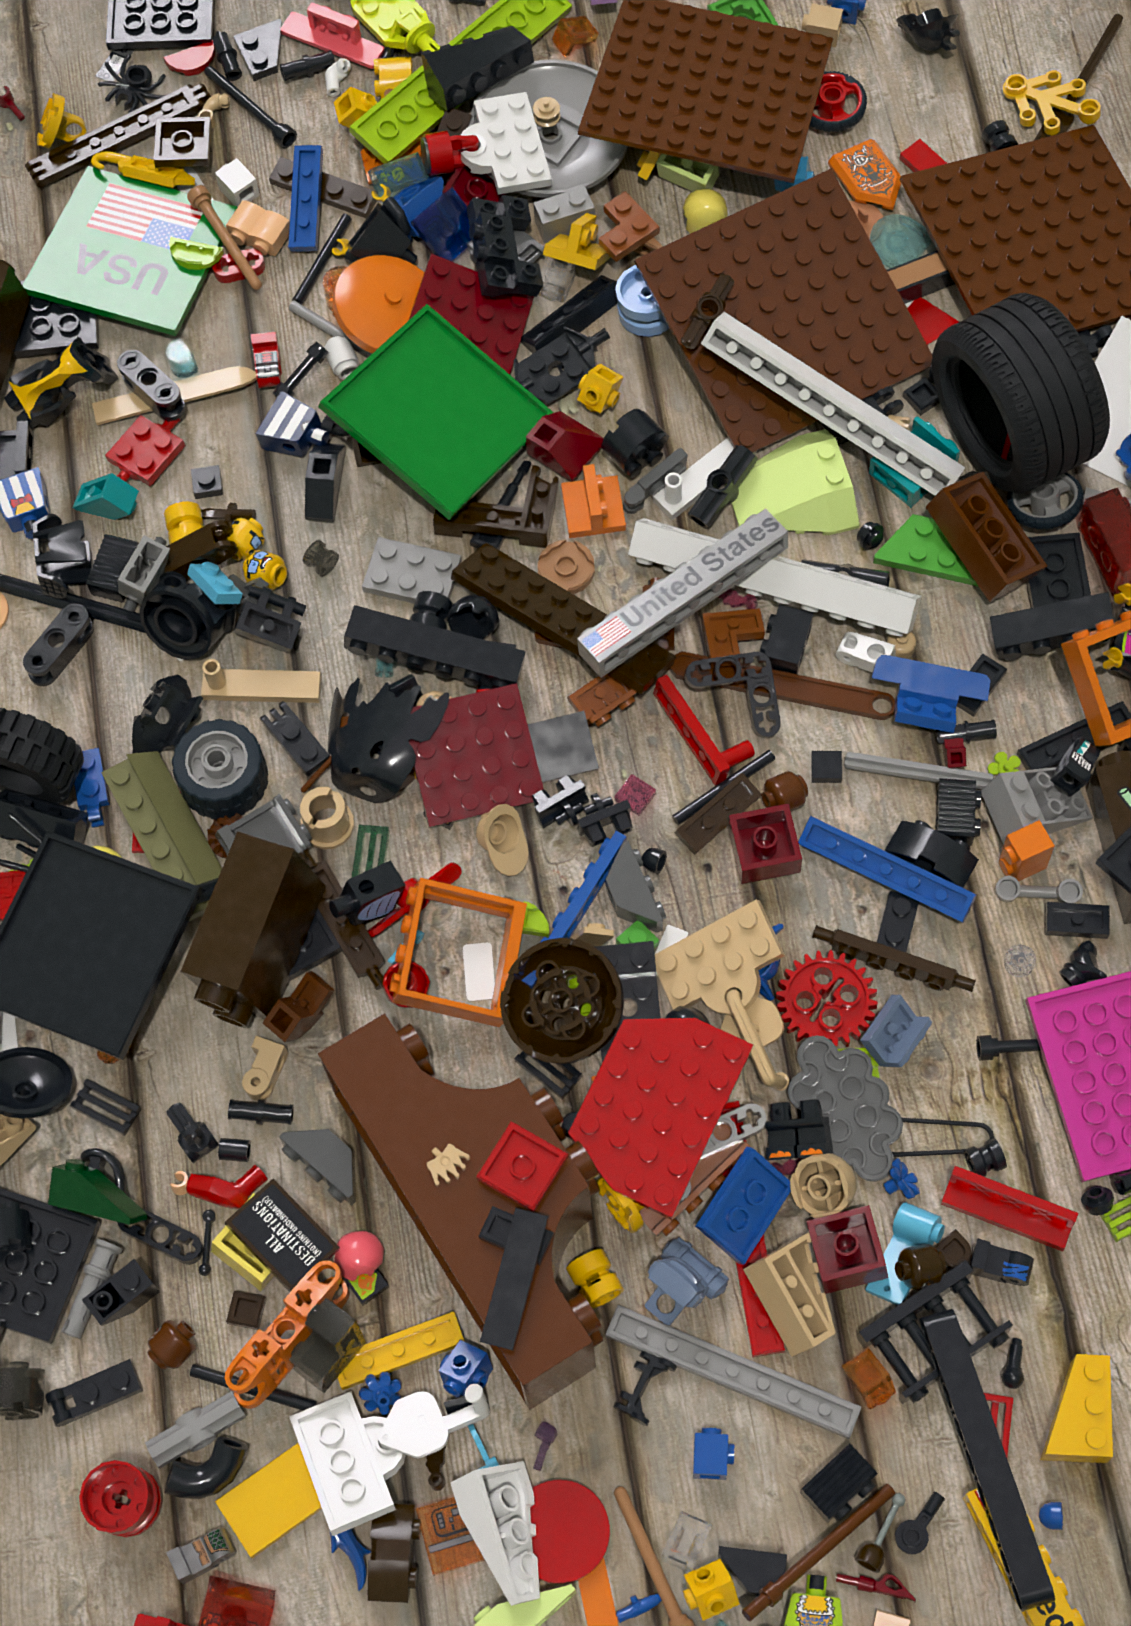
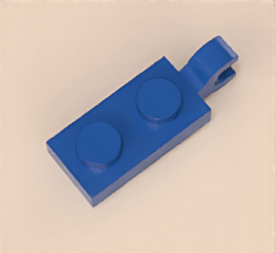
M99 748L82 751L84 763L74 783L78 807L81 811L87 810L92 828L104 826L101 807L110 805L107 784L101 773L104 771L101 751Z

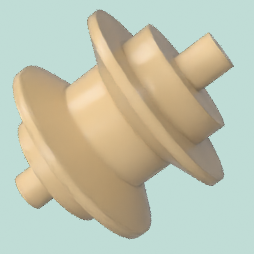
M542 97L534 103L533 116L537 125L549 128L559 122L560 105L557 100L551 97Z

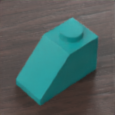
M113 473L83 483L72 508L76 511L116 520L128 516L134 511L137 504L135 500L139 490Z

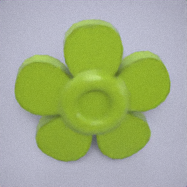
M998 752L994 756L995 762L990 763L987 770L988 773L994 776L1000 773L1017 772L1019 770L1016 768L1020 766L1021 761L1015 755L1007 760L1008 757L1005 752Z

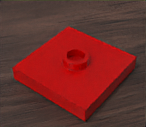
M511 1121L476 1178L481 1183L534 1213L569 1156L568 1153Z

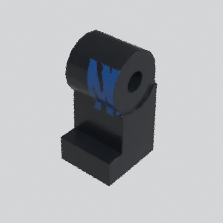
M978 1238L974 1245L970 1266L974 1270L972 1275L1002 1283L1027 1286L1029 1285L1034 1258L1022 1252L991 1245L989 1241Z

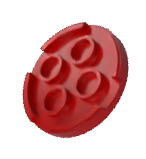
M569 1480L546 1481L532 1488L534 1505L530 1507L531 1523L536 1524V1536L532 1537L533 1553L538 1558L539 1580L551 1584L573 1583L590 1574L603 1560L610 1540L609 1519L599 1498L585 1486Z

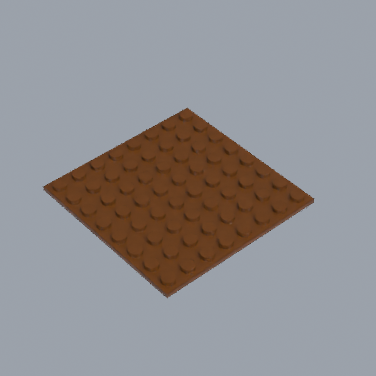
M623 0L577 135L794 183L833 38L667 0Z
M1094 125L900 176L901 184L972 315L1011 295L1028 293L1044 298L1052 303L1065 315L1077 332L1118 321L1121 316L1125 318L1131 317V188Z
M832 169L634 260L733 448L736 445H742L754 453L819 422V420L703 346L701 342L708 331L705 332L695 349L686 348L681 343V338L691 323L689 317L699 299L705 292H710L721 274L729 275L734 280V286L724 301L726 307L723 312H726L860 400L874 395L880 389H884L887 386L891 387L931 366L932 353ZM701 308L702 312L705 315H714V312L710 308Z

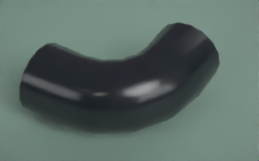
M218 1437L212 1454L205 1463L188 1465L173 1461L166 1480L164 1493L188 1499H202L218 1494L234 1481L244 1463L248 1451L247 1445L232 1438Z

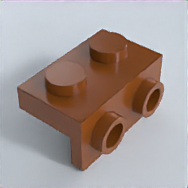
M606 674L602 678L597 676L568 696L567 699L576 712L585 711L588 726L595 723L598 727L612 717L609 713L611 710L618 706L622 711L636 700L633 695L637 691Z

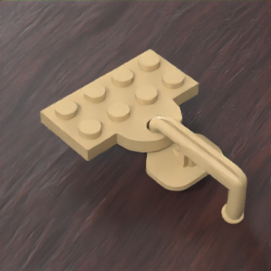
M756 899L656 953V972L673 1009L679 1006L691 1007L703 1000L707 1007L717 1013L724 1014L725 1017L721 1030L754 1044L750 1056L761 1081L766 1086L783 1091L789 1086V1077L783 1072L775 1073L764 1047L777 1041L782 1036L784 1022L777 1006L773 1002L758 997L761 986L758 970L779 960L785 954L761 902Z

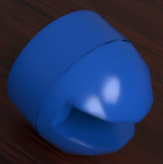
M1050 1502L1041 1507L1039 1518L1046 1528L1063 1530L1062 1502Z

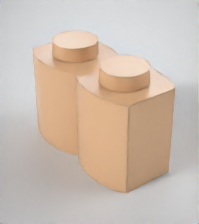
M242 200L226 224V228L237 245L253 246L262 255L276 256L289 237L290 221L276 212L265 210L257 204Z

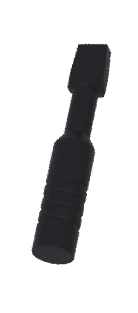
M530 461L522 462L513 482L508 484L497 505L509 506L519 490L518 486L524 475H527L532 464Z

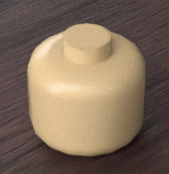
M912 632L908 634L903 633V636L889 634L886 642L895 645L896 657L908 659L913 655L916 647V638Z

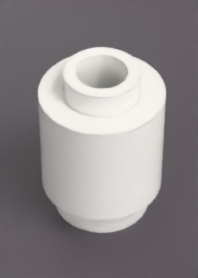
M335 336L327 341L324 346L329 352L326 358L333 373L344 380L358 367L359 360L348 338Z

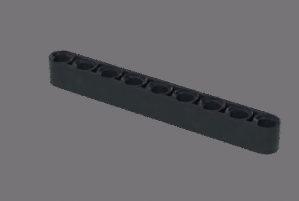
M953 1309L920 1318L927 1347L1018 1607L1023 1612L1055 1602L1051 1581L957 1316Z

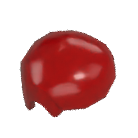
M411 961L406 990L427 995L430 984L429 977L421 965ZM398 962L390 966L383 977V991L391 1003L394 992L389 991L393 973H398ZM393 1003L398 1007L413 1008L410 1006Z

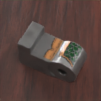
M224 1527L211 1531L180 1548L176 1547L166 1552L174 1572L182 1584L216 1568L220 1563L230 1559L237 1553Z

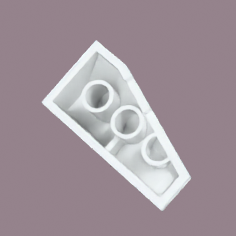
M524 1461L477 1469L450 1482L459 1514L510 1605L539 1599L538 1558L533 1553L532 1537L536 1536V1524L531 1523L530 1507L534 1505V1493Z

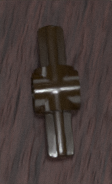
M721 274L710 292H705L699 299L689 317L691 323L681 338V343L686 348L695 349L705 332L710 329L714 320L722 314L726 307L724 301L734 286V280L731 276ZM701 308H710L714 312V315H705L702 312Z

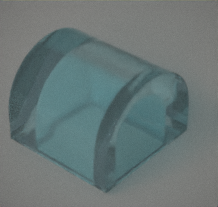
M177 338L169 343L166 348V356L172 373L180 378H187L197 373L198 368L194 355L181 339Z

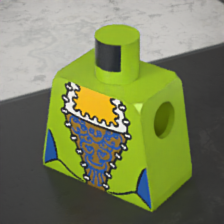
M807 1575L806 1593H792L784 1626H843L840 1598L826 1596V1576Z

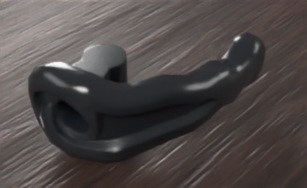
M90 1148L81 1153V1160L84 1162L90 1161L88 1167L98 1169L103 1175L105 1174L104 1167L106 1162H108L113 1169L116 1186L126 1194L124 1170L115 1156L98 1148Z

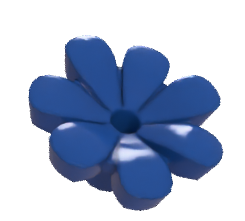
M899 1158L892 1162L893 1168L890 1170L892 1179L884 1183L886 1191L892 1194L901 1190L907 1199L914 1198L915 1195L920 1194L919 1188L914 1184L918 1182L914 1173L908 1174L907 1166Z
M382 1372L379 1380L373 1374L366 1376L365 1382L368 1388H361L359 1390V1397L362 1400H367L364 1403V1407L370 1412L378 1408L382 1415L388 1414L390 1410L389 1405H394L397 1400L401 1399V1396L396 1393L401 1389V1382L398 1379L390 1382L391 1376L388 1372Z

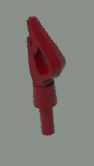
M837 1573L836 1582L857 1586L859 1591L875 1592L901 1599L907 1598L916 1602V1598L906 1589L898 1577L893 1574H884L881 1578L875 1580L863 1575H859V1578ZM892 1580L898 1584L900 1589L895 1591L886 1586V1582Z

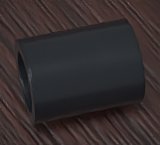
M220 1139L218 1149L219 1160L249 1161L251 1152L250 1140Z

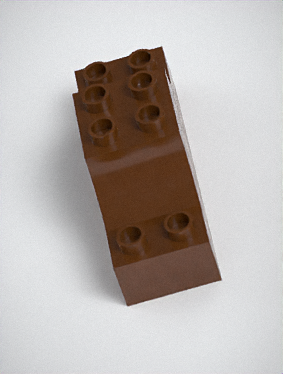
M385 1013L319 1052L318 1056L332 1091L481 1332L485 1324L504 1250L480 1240L478 1236L492 1206L514 1215L516 1208L529 1210L477 1180L476 1176L511 1121L568 1153V1159L534 1212L549 1217L546 1230L553 1232L554 1237L541 1265L536 1266L515 1349L512 1351L490 1345L529 1410L596 1368L594 1347L604 1341L599 1332L602 1325L582 1293L569 1301L565 1299L557 1286L560 1262L570 1240L583 1225L593 1219L590 1197L600 1192L599 1186L594 1179L598 1175V1171L579 1141L567 1148H564L561 1141L565 1140L566 1137L559 1124L564 1120L546 1089L542 1088L530 1095L520 1078L508 1084L488 1089H468L444 1083L433 1077L435 1074L426 1059L429 1057V1053L413 1026L409 1023L396 1031ZM448 1144H452L455 1148L469 1154L470 1160L460 1158L462 1163L466 1165L465 1170L455 1166L456 1171L460 1175L458 1179L447 1172L451 1182L447 1184L444 1179L438 1176L440 1186L437 1187L435 1185L432 1174L427 1168V1162L436 1158L431 1152L435 1147L442 1153Z

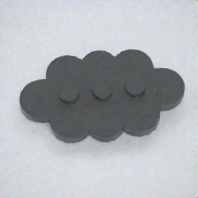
M824 1036L807 1038L798 1049L797 1059L802 1071L794 1076L789 1083L788 1095L790 1102L801 1111L800 1101L819 1100L823 1117H829L834 1155L843 1158L849 1166L852 1165L860 1178L870 1182L884 1180L890 1175V1170L893 1168L892 1162L894 1157L889 1146L899 1139L903 1129L901 1115L896 1109L888 1105L890 1094L888 1086L883 1080L872 1076L873 1066L871 1059L865 1052L855 1048H848L839 1052L833 1042Z

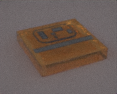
M455 1497L416 1508L418 1519H421V1532L433 1576L485 1561L459 1514Z

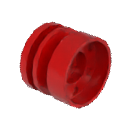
M113 1460L101 1463L89 1472L82 1483L79 1501L81 1512L90 1525L99 1531L128 1538L140 1535L152 1527L160 1514L162 1494L156 1479L146 1470L128 1462ZM122 1496L131 1499L128 1506L120 1502Z

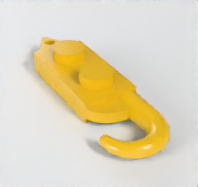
M109 151L97 153L91 158V163L95 168L104 169V165L99 163L103 161L118 164V170L123 173V176L158 184L163 187L174 188L176 185H195V178L186 173L184 167L155 168L154 160L136 155L132 157Z

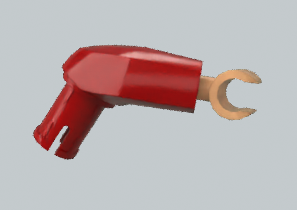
M253 1165L236 1182H228L216 1177L191 1174L188 1179L185 1172L178 1171L175 1173L176 1179L184 1182L179 1185L171 1183L170 1186L176 1195L188 1193L193 1197L221 1207L239 1209L246 1203L248 1197L268 1179L259 1167Z

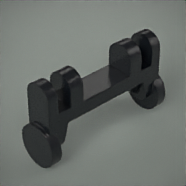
M641 1351L639 1356L649 1361V1363L645 1365L636 1361L634 1368L643 1374L633 1394L621 1390L618 1397L628 1402L627 1406L615 1402L613 1407L630 1416L634 1421L648 1426L650 1421L645 1418V1414L642 1411L641 1397L652 1377L661 1372H668V1370L675 1372L677 1366L664 1358H657Z

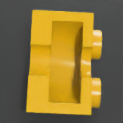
M412 57L374 59L375 75H379V80H374L376 97L384 98V92L387 89L396 88L413 73Z

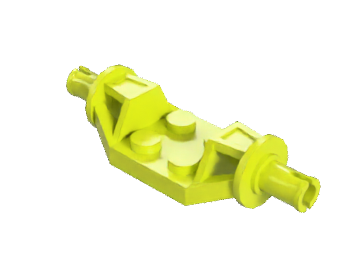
M350 0L353 14L385 47L406 49L411 54L421 50L422 52L426 50L431 52L440 50V46L433 40L435 26L429 21L426 11L415 0Z

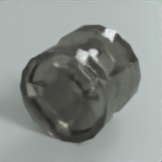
M316 540L305 551L302 561L308 567L313 566L316 573L323 577L334 569L338 562L339 554L334 550H328L326 544L321 540Z

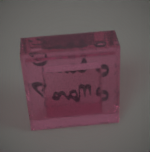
M631 774L614 796V800L620 803L628 799L631 811L640 816L656 795V789Z

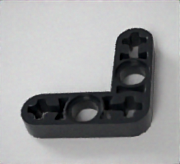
M749 652L694 661L686 667L684 679L692 688L700 689L745 682L754 733L761 738H769L779 731L781 721L770 659L766 654L762 652ZM754 658H757L759 663L764 664L759 674L756 673L755 669H746L743 671L745 676L741 677L742 667L739 662L740 659H743L742 666L751 664ZM730 662L734 665L735 675L732 678H725L720 674L719 667L722 663ZM709 664H714L713 674L717 681H712V675L704 676L701 678V682H697L695 677L691 678L690 673L695 671V667H699V670L703 672L711 669ZM757 687H764L768 690L769 699L766 703H759L754 699L753 692ZM771 706L772 711L768 710L766 716L768 721H773L774 726L769 728V732H766L765 728L759 727V723L763 721V712L757 714L756 709H764Z

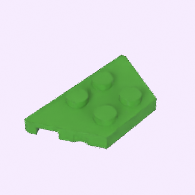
M913 514L874 556V564L978 586L933 518Z

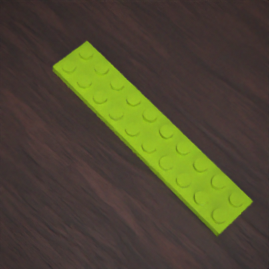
M499 0L448 44L455 46L462 44L464 39H479L485 33L509 26L516 28L531 40V44H533L571 11L572 4L568 0ZM423 65L350 125L349 132L386 166L393 164L420 141L423 134H428L441 122L445 109L429 97Z

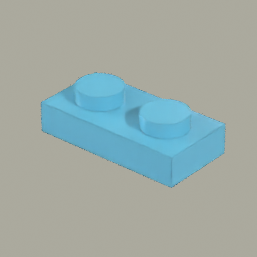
M211 562L190 564L187 575L214 604H240L242 592L219 569L218 565Z

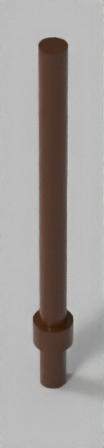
M889 1484L884 1485L774 1583L769 1581L759 1590L760 1595L742 1610L743 1616L751 1622L768 1606L773 1607L777 1604L789 1587L895 1495L894 1489Z

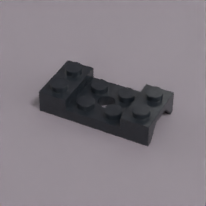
M653 941L594 946L615 966L622 982L624 1001L631 1000L638 1008L633 1016L627 1017L622 1015L615 1034L601 1049L602 1063L624 1019L661 1018Z

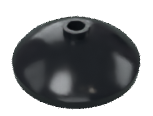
M33 1047L12 1048L0 1052L1 1115L18 1119L35 1118L56 1110L68 1099L72 1090V1073L65 1061L59 1056L47 1050Z

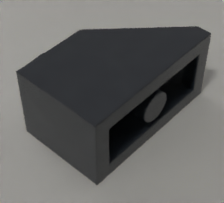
M719 1546L718 1558L721 1559L724 1566L748 1596L758 1597L760 1595L759 1590L769 1581L774 1583L786 1571L787 1554Z

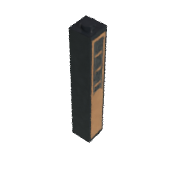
M938 251L887 269L905 304L955 284Z

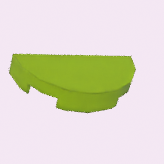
M170 237L169 247L173 260L187 269L201 270L211 267L224 254L223 247Z

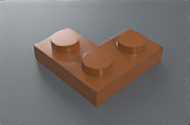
M626 191L604 205V213L617 226L599 237V245L615 262L660 233L658 224Z
M760 608L702 613V626L709 658L740 654L737 641L764 639L765 629ZM724 662L720 665V667L732 666L733 664L730 662Z

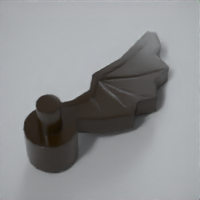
M446 1445L441 1450L426 1456L427 1462L425 1465L431 1473L428 1482L435 1491H440L445 1486L444 1478L441 1475V1467L445 1464L444 1453Z

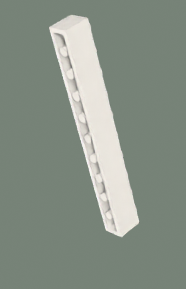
M723 312L714 320L701 342L703 346L935 496L942 488L954 484L965 469L964 466L726 312Z
M643 518L635 523L628 555L636 557V561L646 565H653V562L664 565V570L674 572L681 563L689 562L703 548L712 546L720 539ZM781 556L774 557L735 584L736 586L746 588L745 592L754 596H763V593L774 596L773 600L782 604H790L791 601L802 604V609L810 612H818L821 609L830 612L829 616L838 620H846L849 617L858 620L857 624L866 628H875V625L886 628V633L894 636H903V633L908 634L913 630L922 597Z

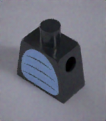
M390 860L347 880L340 897L329 901L330 912L334 918L346 915L350 924L354 926L386 917L395 910L405 888V883Z

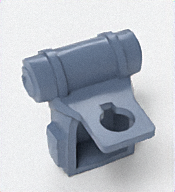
M680 1237L669 1241L662 1251V1260H655L648 1270V1278L658 1287L646 1302L645 1308L667 1326L674 1322L685 1307L695 1308L705 1296L712 1300L723 1294L729 1278L721 1272L722 1269L720 1267L712 1265L692 1248L693 1245L691 1243H686ZM664 1294H668L675 1301L674 1310L668 1314L661 1312L657 1305L659 1297Z

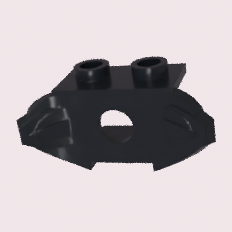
M177 674L160 679L150 688L153 692L144 701L143 711L140 715L134 716L132 753L154 751L160 753L161 751L175 748L183 734L187 733L185 730L189 723L199 716L201 712L199 705L203 697L196 696L191 698V691L187 685V680ZM160 707L166 708L169 712V720L165 724H161L155 719Z

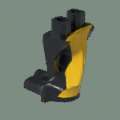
M77 337L61 353L58 359L53 362L46 359L11 376L8 382L12 390L4 399L13 410L18 411L22 407L25 409L16 417L17 421H28L31 429L38 424L48 427L77 396L75 392L68 389L79 381H91L95 384L103 382L110 385L118 379V376L108 363L110 360L107 356L87 347L82 339ZM43 371L41 378L37 381L38 375Z

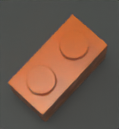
M1040 820L1006 836L999 859L1001 870L1006 876L1010 875L1021 881L1047 869L1055 845Z

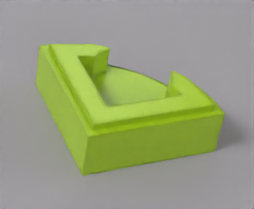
M523 901L527 903L522 934L549 937V924L544 914L534 904Z

